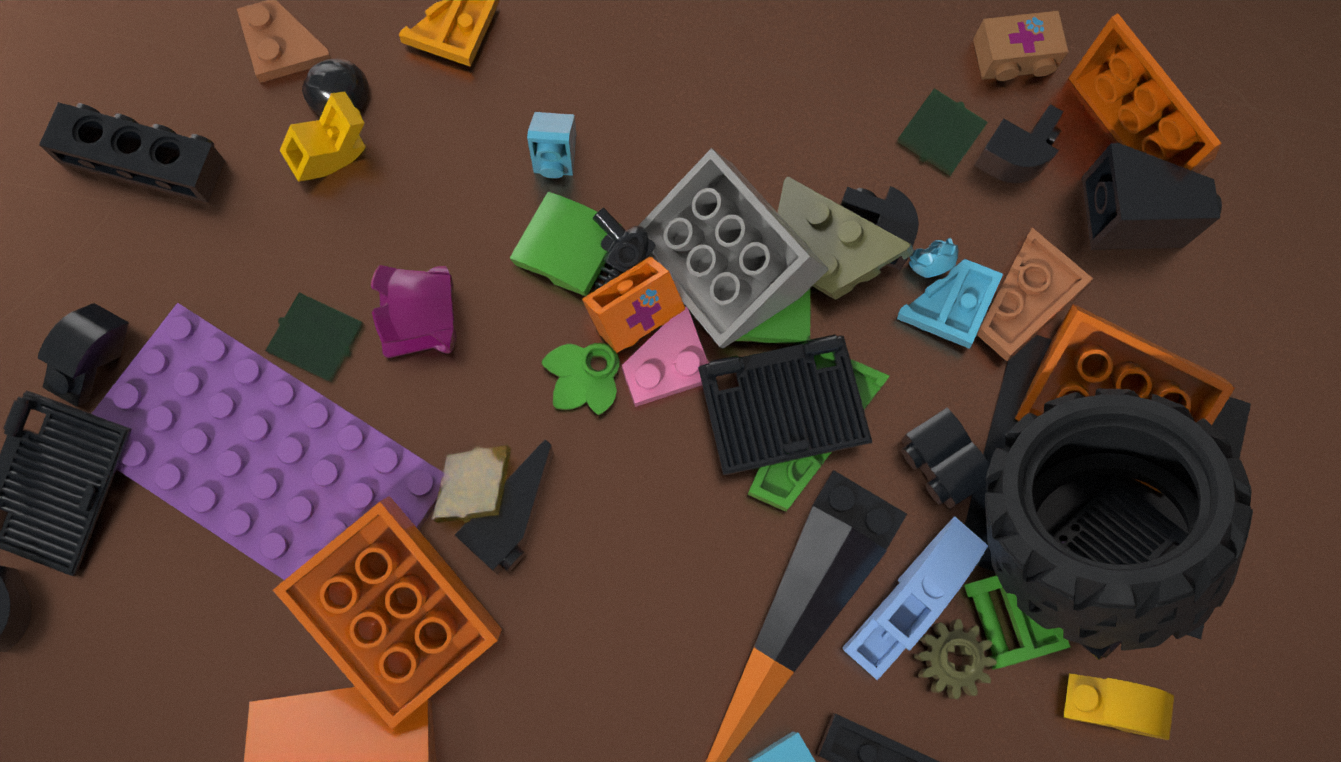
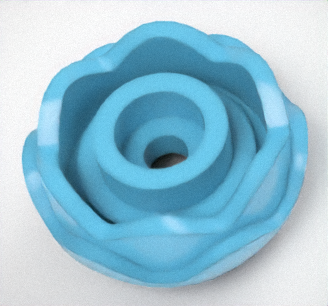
M951 237L946 242L935 240L926 249L914 250L913 255L910 256L909 265L914 272L925 278L945 273L956 265L959 255L958 245L953 243Z

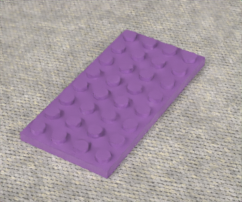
M179 303L175 305L91 413L132 429L118 464V471L283 580L288 578L378 502L388 496L395 501L417 529L420 530L446 492V489L449 488L448 483L452 479Z

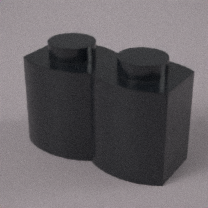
M945 408L914 428L902 438L901 441L904 447L901 448V452L905 460L913 469L920 468L929 481L926 483V488L939 505L945 503L951 509L986 486V474L990 463L971 441L960 421L948 408Z

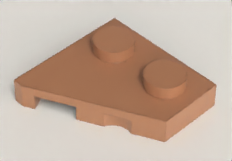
M266 0L237 8L254 72L260 83L311 69L321 61L332 59L328 49L277 0Z

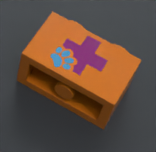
M651 256L582 298L599 335L616 353L633 346L640 338L659 326H663L670 319L686 310L670 272Z

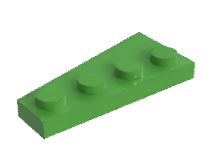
M832 352L814 356L817 369L836 366ZM850 359L862 405L865 409L890 376ZM831 452L759 468L747 495L786 512Z

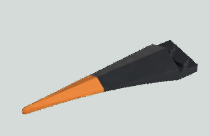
M835 470L831 472L809 510L706 762H726L887 552V548L907 513Z

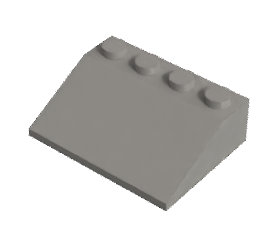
M712 148L638 225L646 230L648 238L656 245L648 257H653L670 272L682 302L721 348H725L797 301L829 270L733 163Z

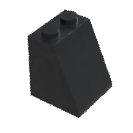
M1111 143L1082 176L1091 250L1184 248L1220 219L1222 201L1216 193L1214 179L1120 143Z

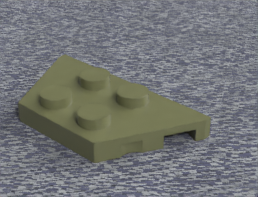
M788 176L784 180L778 214L828 267L829 270L813 287L835 300L852 291L858 283L867 282L881 274L879 269L900 256L905 260L914 252L912 245Z

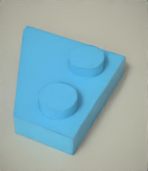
M964 259L953 267L946 277L938 279L927 287L925 293L911 304H905L901 307L897 319L970 349L1003 274Z

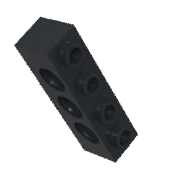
M58 102L39 144L58 163L206 203L210 200L225 162L214 147L215 144L204 136L191 134L190 137L182 136L160 124H153L152 127L139 124L131 117L119 113L114 114V117L104 115L95 108L82 103H77L75 107ZM101 136V138H100L99 140H97L96 142H94V140H95L96 138H98V137ZM140 146L137 151L131 153L135 147ZM179 156L176 161L168 164L173 157Z

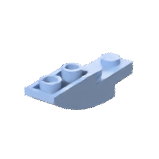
M954 516L897 580L900 583L842 647L843 650L878 680L906 648L910 651L935 622L967 580L988 545Z

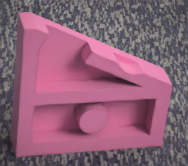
M686 306V310L665 323L622 365V371L635 407L702 385L698 367L708 364L689 309Z

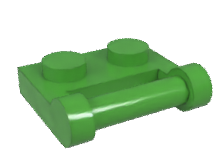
M997 575L964 585L968 598L973 597L986 638L993 643L990 647L992 655L988 656L997 661V664L992 666L993 670L1071 647L1069 641L1063 638L1062 628L1045 629L1017 607L1016 595L1005 592ZM999 588L1020 645L1019 648L1012 650L1008 649L989 591Z

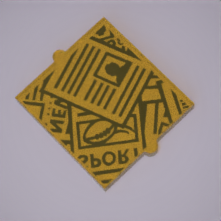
M508 445L481 449L478 446L473 451L447 455L443 471L445 475L441 479L432 519L436 523L463 520L467 523L471 518L498 515L511 448Z

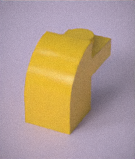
M346 92L331 93L319 120L291 124L289 126L280 152L298 182L328 176L352 163L364 151L366 146L359 134L365 123L359 110L354 107Z
M1069 673L1064 718L1113 727L1128 733L1169 740L1174 695L1164 690L1138 683Z

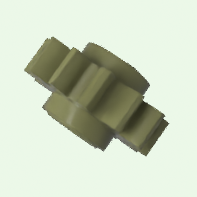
M961 619L952 620L949 631L942 622L933 624V631L936 637L923 635L920 641L928 649L927 651L914 654V658L926 661L927 667L922 669L918 676L920 678L933 676L935 679L931 685L933 693H939L947 686L949 699H959L961 687L968 696L978 695L977 686L974 682L991 683V678L983 672L984 667L997 664L995 659L985 657L983 652L991 647L992 641L978 642L976 640L979 634V627L977 625L969 627L963 632ZM948 653L962 656V665L955 666L954 663L948 662Z

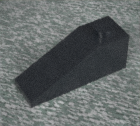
M544 440L501 485L502 491L499 489L495 491L497 494L501 492V495H498L487 513L484 515L485 509L490 506L491 502L478 512L480 513L476 516L474 514L455 534L464 545L497 575L502 569L507 572L512 570L525 555L522 548L528 541L554 455L552 446L547 440ZM493 494L489 499L493 501L496 495ZM498 501H499V504H498V506H497L498 509H497V511H496L497 513H495V510H494L493 513L490 514V513L492 512V510L494 509V507L496 506V504L498 503Z

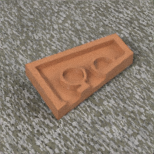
M1031 228L977 335L1002 358L1009 361L1087 289L1093 278L1034 228Z

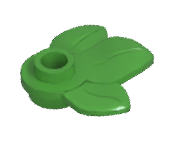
M593 343L582 348L574 344H565L552 350L542 360V366L559 377L553 392V406L556 409L573 410L587 402L594 413L601 415L614 403L617 394L614 377L619 370V357L609 345ZM595 359L605 360L607 365L603 370L597 371L591 367Z

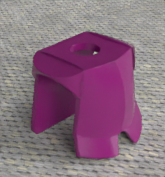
M379 265L373 274L371 288L379 292L380 307L373 309L372 316L382 342L383 355L387 358H392L431 348L442 353H451L457 341V335L454 329L453 279L447 267L437 266L425 272Z

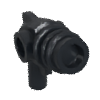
M604 207L592 219L607 234L601 241V247L607 251L603 261L611 269L606 267L600 268L607 276L599 275V278L604 282L603 284L595 282V290L645 260L656 246L648 238V233L643 227L633 226L625 230Z

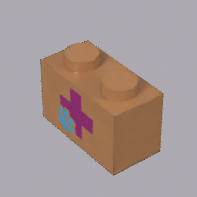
M1059 11L983 19L973 38L982 80L996 78L999 81H1006L1019 75L1034 74L1037 77L1046 76L1058 69L1069 52Z

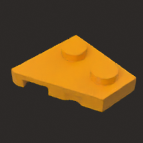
M442 0L436 2L425 11L426 17L411 29L405 26L400 31L401 43L471 67L498 7L499 0Z

